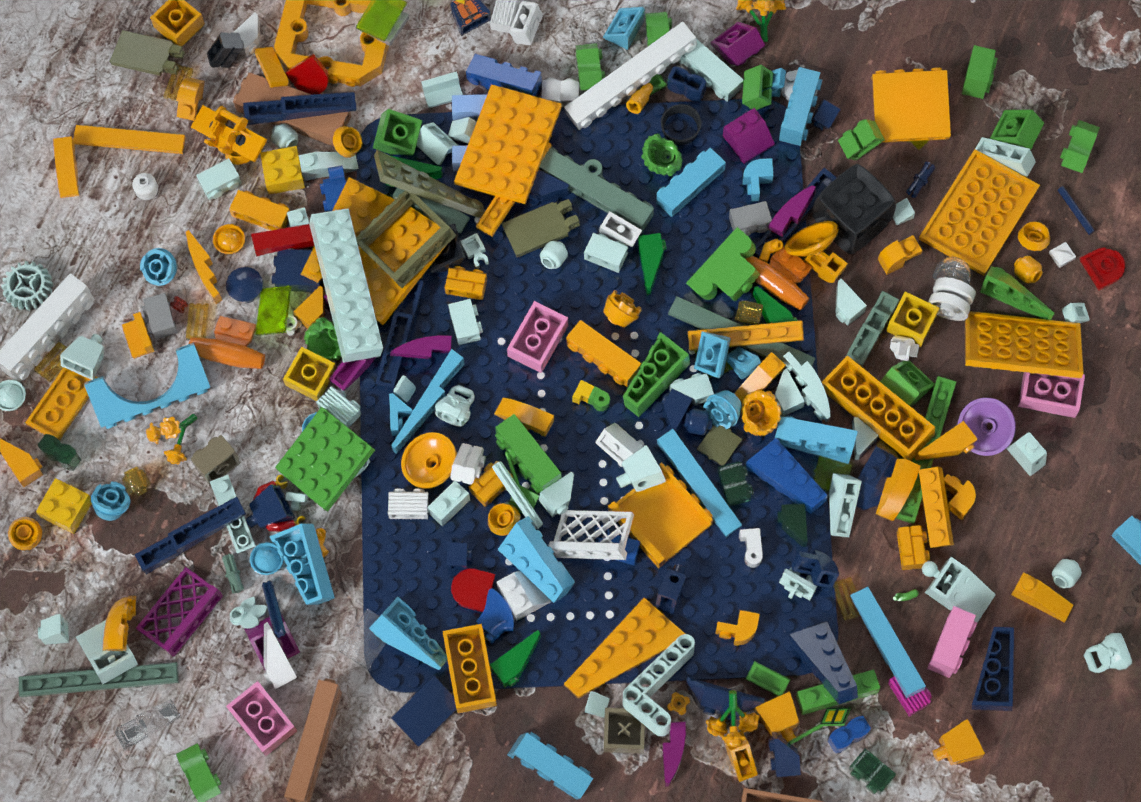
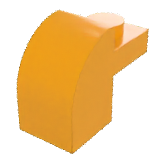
M187 77L181 82L176 100L178 101V118L195 120L198 101L203 99L204 80Z
M912 235L900 242L897 240L885 247L880 252L878 261L886 275L902 268L905 261L922 254V249Z
M822 252L819 255L807 256L804 260L818 273L819 278L829 283L835 282L848 264L834 252L830 256Z
M947 474L944 477L945 489L954 495L948 504V509L959 519L963 520L974 504L976 498L975 489L969 480L962 485L957 477Z
M740 610L737 625L717 622L715 634H719V637L724 639L734 637L735 646L744 645L755 636L760 614Z

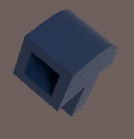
M814 550L813 554L799 551L791 565L792 571L811 575L814 585L831 589L840 574L836 563L828 555Z

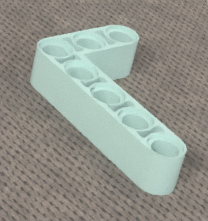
M688 634L679 636L623 691V707L657 736H666L670 732L671 716L650 697L693 656L695 640ZM674 658V659H676V660H675V661H670V660H668V659ZM656 671H661V672H663V673H662V674H656L655 672H656ZM647 684L649 685V687H643L641 685ZM629 697H634V698H636V699H635V700H629V699H627V698H629ZM646 709H647V710H650L651 712L645 713V712H643V710H646ZM659 722H664V723H666V724H665V725H659V724H657V723H659Z

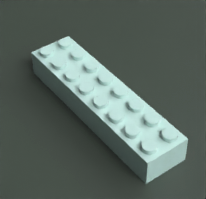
M349 208L311 214L309 225L342 361L344 363L381 356L383 345Z

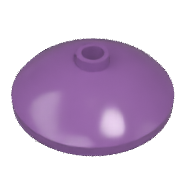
M980 398L970 402L962 410L958 420V424L964 421L978 440L973 444L975 448L971 451L978 455L991 456L1004 451L1013 441L1016 432V422L1012 411L1003 402L994 398ZM989 422L993 425L991 430L987 428Z

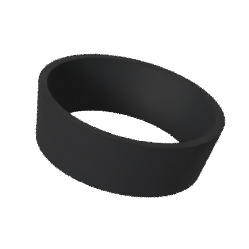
M684 104L669 107L661 117V128L665 138L672 140L676 145H686L694 141L701 128L699 113L691 106ZM678 113L691 116L697 124L695 135L684 140L670 137L664 130L665 122L670 116Z

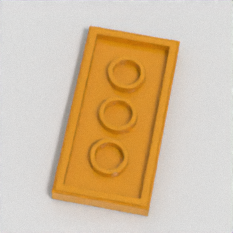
M63 367L25 422L26 425L58 443L89 399L84 384L91 379Z

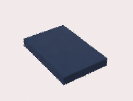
M432 676L390 718L419 747L456 710L455 699L435 676Z

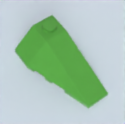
M991 266L980 290L981 293L1040 319H1052L1054 315L1052 310L1010 274L1006 273L1004 269Z

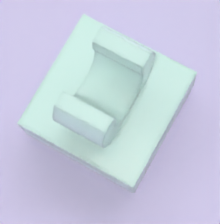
M289 491L286 492L285 500L292 501L291 510L299 511L301 509V502H307L308 496L305 493Z

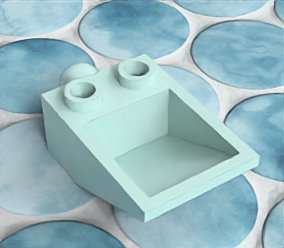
M952 557L944 563L940 571L932 561L925 562L922 566V572L925 576L935 577L925 593L950 611L955 606L976 615L975 622L979 621L996 595L967 567ZM946 572H950L952 576H946Z

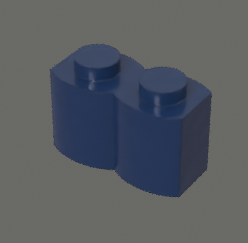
M673 67L668 76L667 87L676 94H684L691 101L700 102L706 92L707 82L703 77L690 74L681 67Z

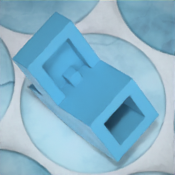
M772 158L754 160L744 170L743 185H747V194L751 195V201H759V184L773 182Z

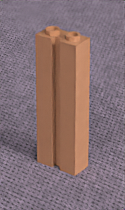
M249 72L247 77L243 78L241 89L234 96L233 103L236 111L243 113V103L276 101L280 100L281 97L311 94L289 86L270 88L266 78ZM351 112L270 122V124L281 125L286 123L298 134L334 146V132L341 126H347L352 116Z
M325 678L324 681L318 680L284 795L288 802L311 801L342 694L335 680Z

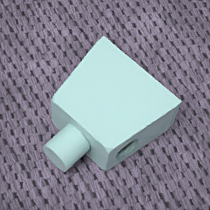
M93 334L90 339L79 336L60 355L61 366L93 380L104 357V347L101 345L103 339L97 334Z
M1030 432L1006 448L1029 476H1032L1046 465L1047 452Z
M647 445L622 462L625 473L616 477L621 488L631 483L636 492L666 482L662 470Z

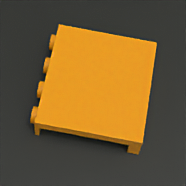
M932 68L931 71L913 69L912 72H905V70L900 69L894 70V73H886L885 70H880L872 74L874 121L885 139L881 143L946 140L951 137L947 70Z
M662 462L659 464V467L666 482L636 492L633 488L618 502L615 503L613 501L608 505V511L632 512L634 514L629 536L634 540L640 541V548L658 569L708 529L713 522V516L707 508L703 509L699 505V499L694 494L690 495L686 490L687 486L682 480H677L673 476V470L668 465L664 466ZM622 518L618 521L620 526L626 522L627 518Z

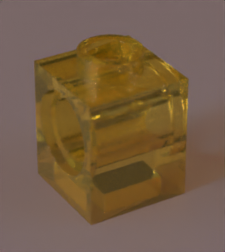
M740 301L735 320L749 324H759L763 305L749 301Z

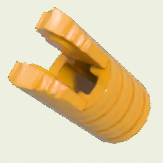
M647 83L640 90H636L627 101L626 107L630 112L638 114L644 108L653 90L651 83Z

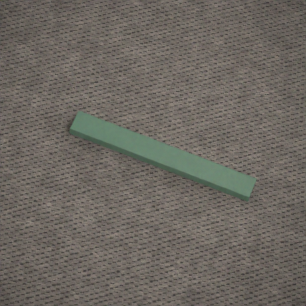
M677 296L668 315L702 330L742 326ZM783 343L740 346L765 358L772 352L782 362H784L782 360L783 356L790 352L801 366L807 361L812 366L815 361L814 357Z
M178 663L134 666L104 684L100 681L95 670L19 676V697L179 683Z

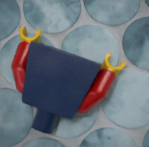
M278 475L275 482L270 481L258 487L253 501L249 504L253 514L246 518V522L251 528L258 524L260 528L267 529L268 531L282 532L299 525V521L305 520L304 516H299L296 521L293 520L295 516L282 489L287 487L288 481L279 482L284 479L283 475Z

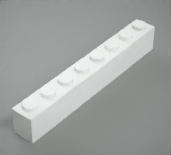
M681 22L564 107L566 115L578 130L588 127L592 120L603 116L610 107L617 106L627 95L630 96L635 93L639 86L649 83L653 76L664 72L671 63L678 62L686 52L690 53L697 45L695 35L684 22Z

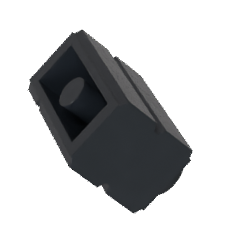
M220 32L207 52L208 61L212 68H219L220 66L222 68H229L233 61L237 59L240 51L244 49V42L241 40L240 34Z

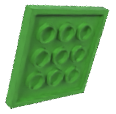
M321 407L275 468L328 512L374 453L375 449L329 411Z

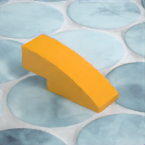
M72 136L53 138L60 198L79 196L74 140Z
M504 397L494 415L504 420L515 414L528 431L533 430L545 437L554 422V415L531 405Z
M907 459L896 460L892 476L886 479L876 515L894 521L914 486L921 467L920 465Z

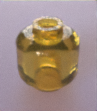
M137 466L124 472L125 476H123L122 482L128 494L136 493V496H140L148 492L146 488L151 485L145 469H139Z

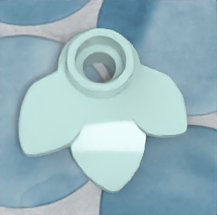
M255 597L248 598L241 603L240 607H236L230 612V621L233 625H241L246 629L254 628L259 625L258 619H261L266 614L268 608L265 605H255Z

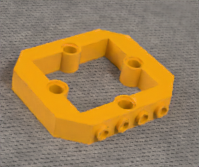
M286 0L274 44V50L285 69L289 70L309 57L295 54L298 42L305 41L309 36L307 24L304 20L307 4L334 8L337 15L347 16L351 11L368 14L376 0ZM362 32L360 43L362 50L365 52L362 65L333 61L328 56L320 57L318 60L324 67H330L327 69L329 83H342L350 87H361L383 73L389 45Z

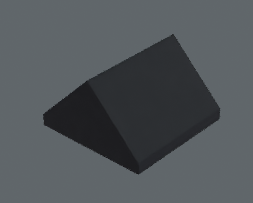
M456 224L449 225L456 236L445 246L430 265L432 273L448 271L449 268L460 266L465 259Z

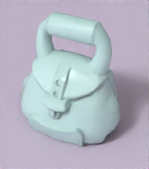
M461 385L451 388L447 396L438 400L435 404L436 416L449 424L463 426L471 416L469 409L475 399L473 391ZM456 391L457 393L469 397V399H465L459 395L454 394V392Z
M1110 633L1100 644L1089 647L1084 654L1089 670L1095 673L1103 672L1109 668L1123 670L1132 664L1130 653L1121 633ZM1091 652H1097L1102 664L1099 668H1097Z

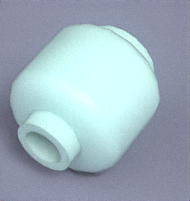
M286 123L276 125L272 129L271 141L279 149L297 146L298 133Z
M557 241L548 242L540 253L541 262L548 269L559 268L568 256L565 245Z
M1062 559L1053 569L1052 577L1057 586L1071 588L1081 577L1082 572L1075 560Z

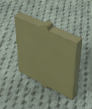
M713 425L697 450L706 455L709 460H714L724 467L742 439L732 433L731 429H725L721 425L719 427Z

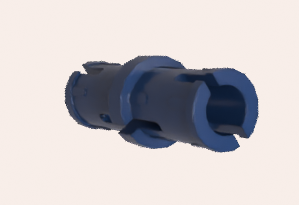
M925 162L920 172L913 177L914 181L906 190L908 195L914 190L911 197L916 198L921 188L928 183L927 179L935 170L933 164L927 170L930 162Z

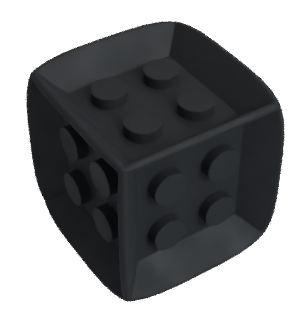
M855 164L839 175L820 193L814 202L812 214L816 223L833 221L837 224L839 230L833 241L842 250L851 255L867 245L888 225L894 216L896 201L885 186L866 168Z

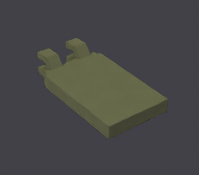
M122 30L109 62L114 66L159 76L162 75V72L177 75L179 68L175 62L169 61L168 58L171 56L183 59L185 51L182 50V46L174 45L172 41Z
M569 199L559 204L551 202L502 223V227L517 258L546 246L550 241H558L567 237L570 230L580 226L577 215L571 216L566 220L563 217V214L572 211V204Z

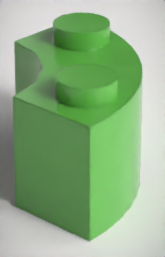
M667 12L645 13L647 45L649 46L669 32V29H672V19L668 18Z
M597 43L575 45L580 90H589L605 78V72L601 71L600 60H603L602 49H598Z
M1078 120L1076 126L1072 125L1069 133L1072 138L1068 148H1064L1060 158L1063 159L1061 166L1083 173L1100 127Z
M197 743L176 754L198 802H205L221 794L219 785L222 783L217 773L213 775L207 763V760L210 758L205 748L201 750Z

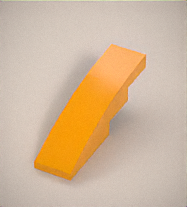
M187 230L186 237L194 266L205 289L213 301L218 304L222 301V298L213 286L217 283V279L209 268L213 264L211 258L191 232Z

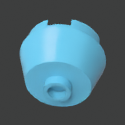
M155 248L143 256L140 270L149 283L162 286L174 278L178 270V264L168 250Z
M724 390L709 396L703 408H706L709 412V418L713 419L712 424L719 427L721 425L728 429L736 425L741 414L742 403L734 393Z
M112 481L110 484L102 486L99 484L91 495V503L96 514L101 519L112 521L118 519L129 508L130 497L122 484Z

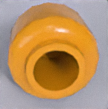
M1020 257L1014 263V274L1024 283H1035L1041 278L1043 273L1042 265L1033 257Z

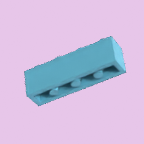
M711 148L706 152L702 151L697 156L696 161L687 164L680 175L677 174L671 179L668 186H663L659 189L656 203L673 217L725 170L726 162Z
M1131 516L1114 531L1112 537L1141 565V521Z

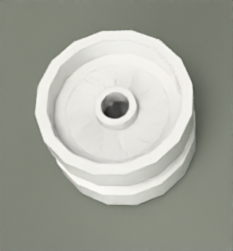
M948 277L938 278L933 287L934 293L928 301L939 307L937 315L955 321L967 319L976 291L969 284L961 280Z

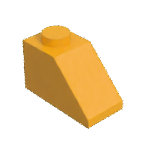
M321 286L293 311L295 318L300 320L307 329L318 318H325V293Z
M747 739L743 740L741 746L738 747L727 746L726 741H724L738 781L742 782L757 776L758 773Z

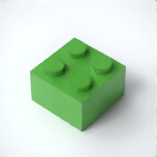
M974 45L961 94L983 99L985 92L989 93L998 59L994 57L996 50Z

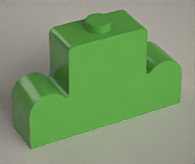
M737 227L686 284L705 300L713 299L717 294V288H720L733 301H737L744 292L746 293L752 288V283L760 276V273L745 260V258L751 257L755 253L756 246L754 242Z

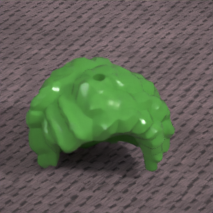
M658 133L648 136V139L645 140L641 156L645 166L651 172L654 171L659 175H674L682 166V155L678 151L677 146L672 140L661 138Z
M324 317L318 318L305 332L304 340L306 341L307 349L328 360L337 361L342 356L333 321H328Z

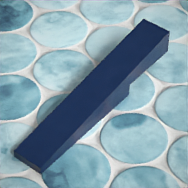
M355 92L286 96L276 101L243 103L244 118L248 120L247 126L350 112L357 109Z
M823 168L808 185V187L815 186L816 193L799 224L791 221L783 237L768 230L755 245V254L760 257L763 245L771 240L779 239L784 244L813 212L816 198L837 177Z
M422 280L415 284L394 312L376 385L395 388L404 357L390 356V352L409 341L425 287V283Z
M235 497L168 533V537L134 555L142 571L148 574L246 515V512L238 497Z

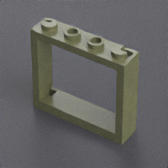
M404 191L377 218L373 219L364 231L360 232L356 237V241L360 248L403 288L456 234L416 194ZM415 203L440 229L394 273L369 246Z

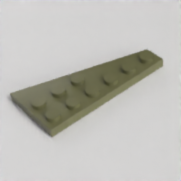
M378 149L374 154L380 182L481 218L485 210L480 201L454 190L429 177L428 174L420 172Z

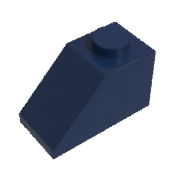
M538 170L528 197L534 201L546 202L567 196L570 192L569 184Z
M673 388L670 393L664 395L661 403H663V412L669 430L674 429L677 434L685 419L686 412L692 406L693 398Z

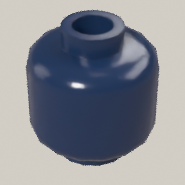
M691 409L690 412H686L684 427H686L688 433L705 435L707 430H711L713 419L709 418L708 411Z

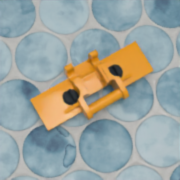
M202 105L191 128L211 138L210 140L205 139V144L218 148L221 153L231 155L235 151L253 162H256L267 141L264 137L246 128L248 124L246 118H240L227 111L224 106H220L214 111ZM228 120L236 123L233 129L226 126Z

